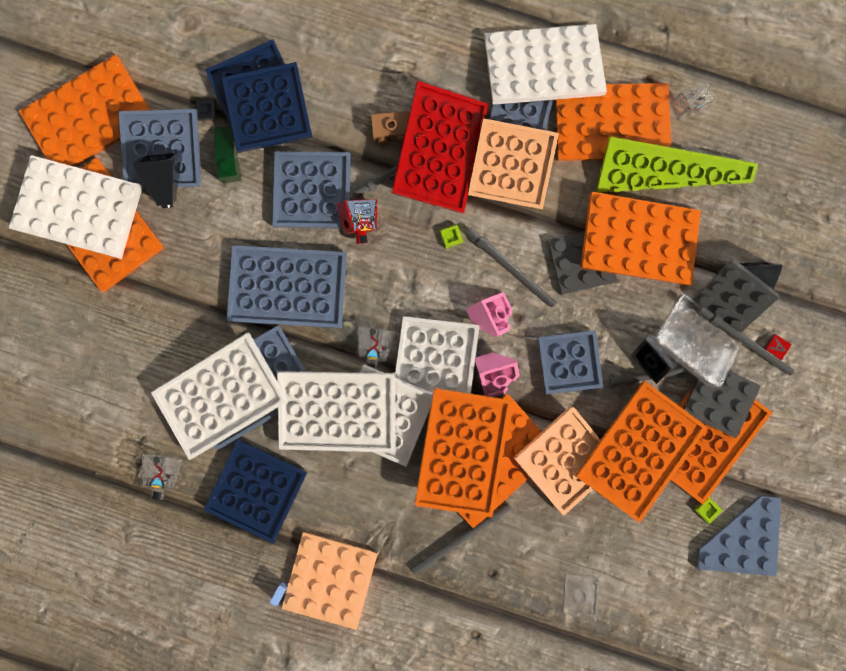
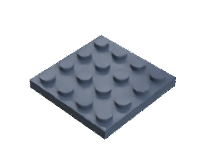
M196 109L119 111L123 179L125 181L140 184L143 186L142 189H147L134 169L133 163L145 155L181 152L178 188L202 187Z
M275 151L273 227L343 229L336 204L350 201L351 153Z

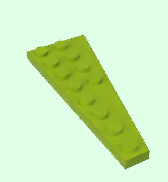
M609 136L596 192L753 183L758 163Z

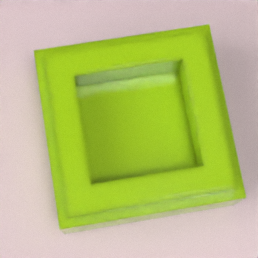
M457 224L439 230L445 249L463 243Z
M710 497L704 504L699 503L693 509L708 524L723 511Z

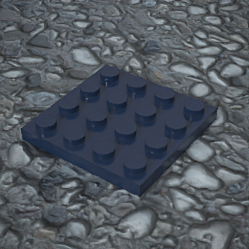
M274 39L205 69L231 128L232 125L222 77L284 65L285 63Z
M297 62L222 77L238 153L313 137Z
M237 439L204 511L274 544L308 472Z

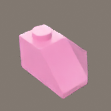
M504 292L484 299L466 309L472 324L479 325L480 330L494 337L510 330L508 317L511 316L512 308Z
M495 353L475 358V366L484 396L497 397L505 394L508 390L507 386L511 381H516L520 376L516 359Z

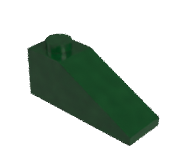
M231 126L215 128L216 168L218 179L223 184L242 181L238 152Z

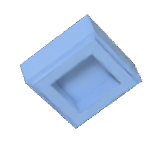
M283 581L281 582L270 604L276 606L280 603L288 584Z

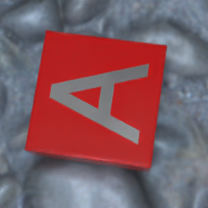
M773 334L764 349L778 359L783 360L792 344Z

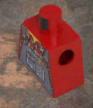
M377 199L351 200L336 204L344 233L355 234L356 244L368 243L367 233L377 229Z

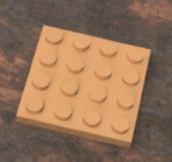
M483 118L468 195L543 209L559 133Z
M570 406L513 458L564 516L593 490L575 475L597 446L600 438L577 410Z
M303 532L282 609L357 630L378 552Z

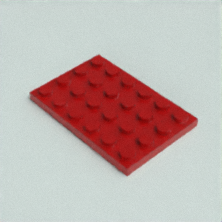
M417 81L391 194L463 214L467 203L483 118L485 119L488 103Z

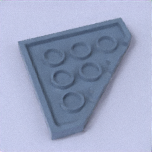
M758 496L754 499L751 505L739 512L729 524L723 526L707 543H703L698 548L696 568L699 570L777 576L781 498Z

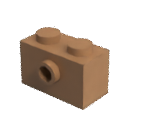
M409 111L371 114L374 142L379 144H386L391 140L403 142Z

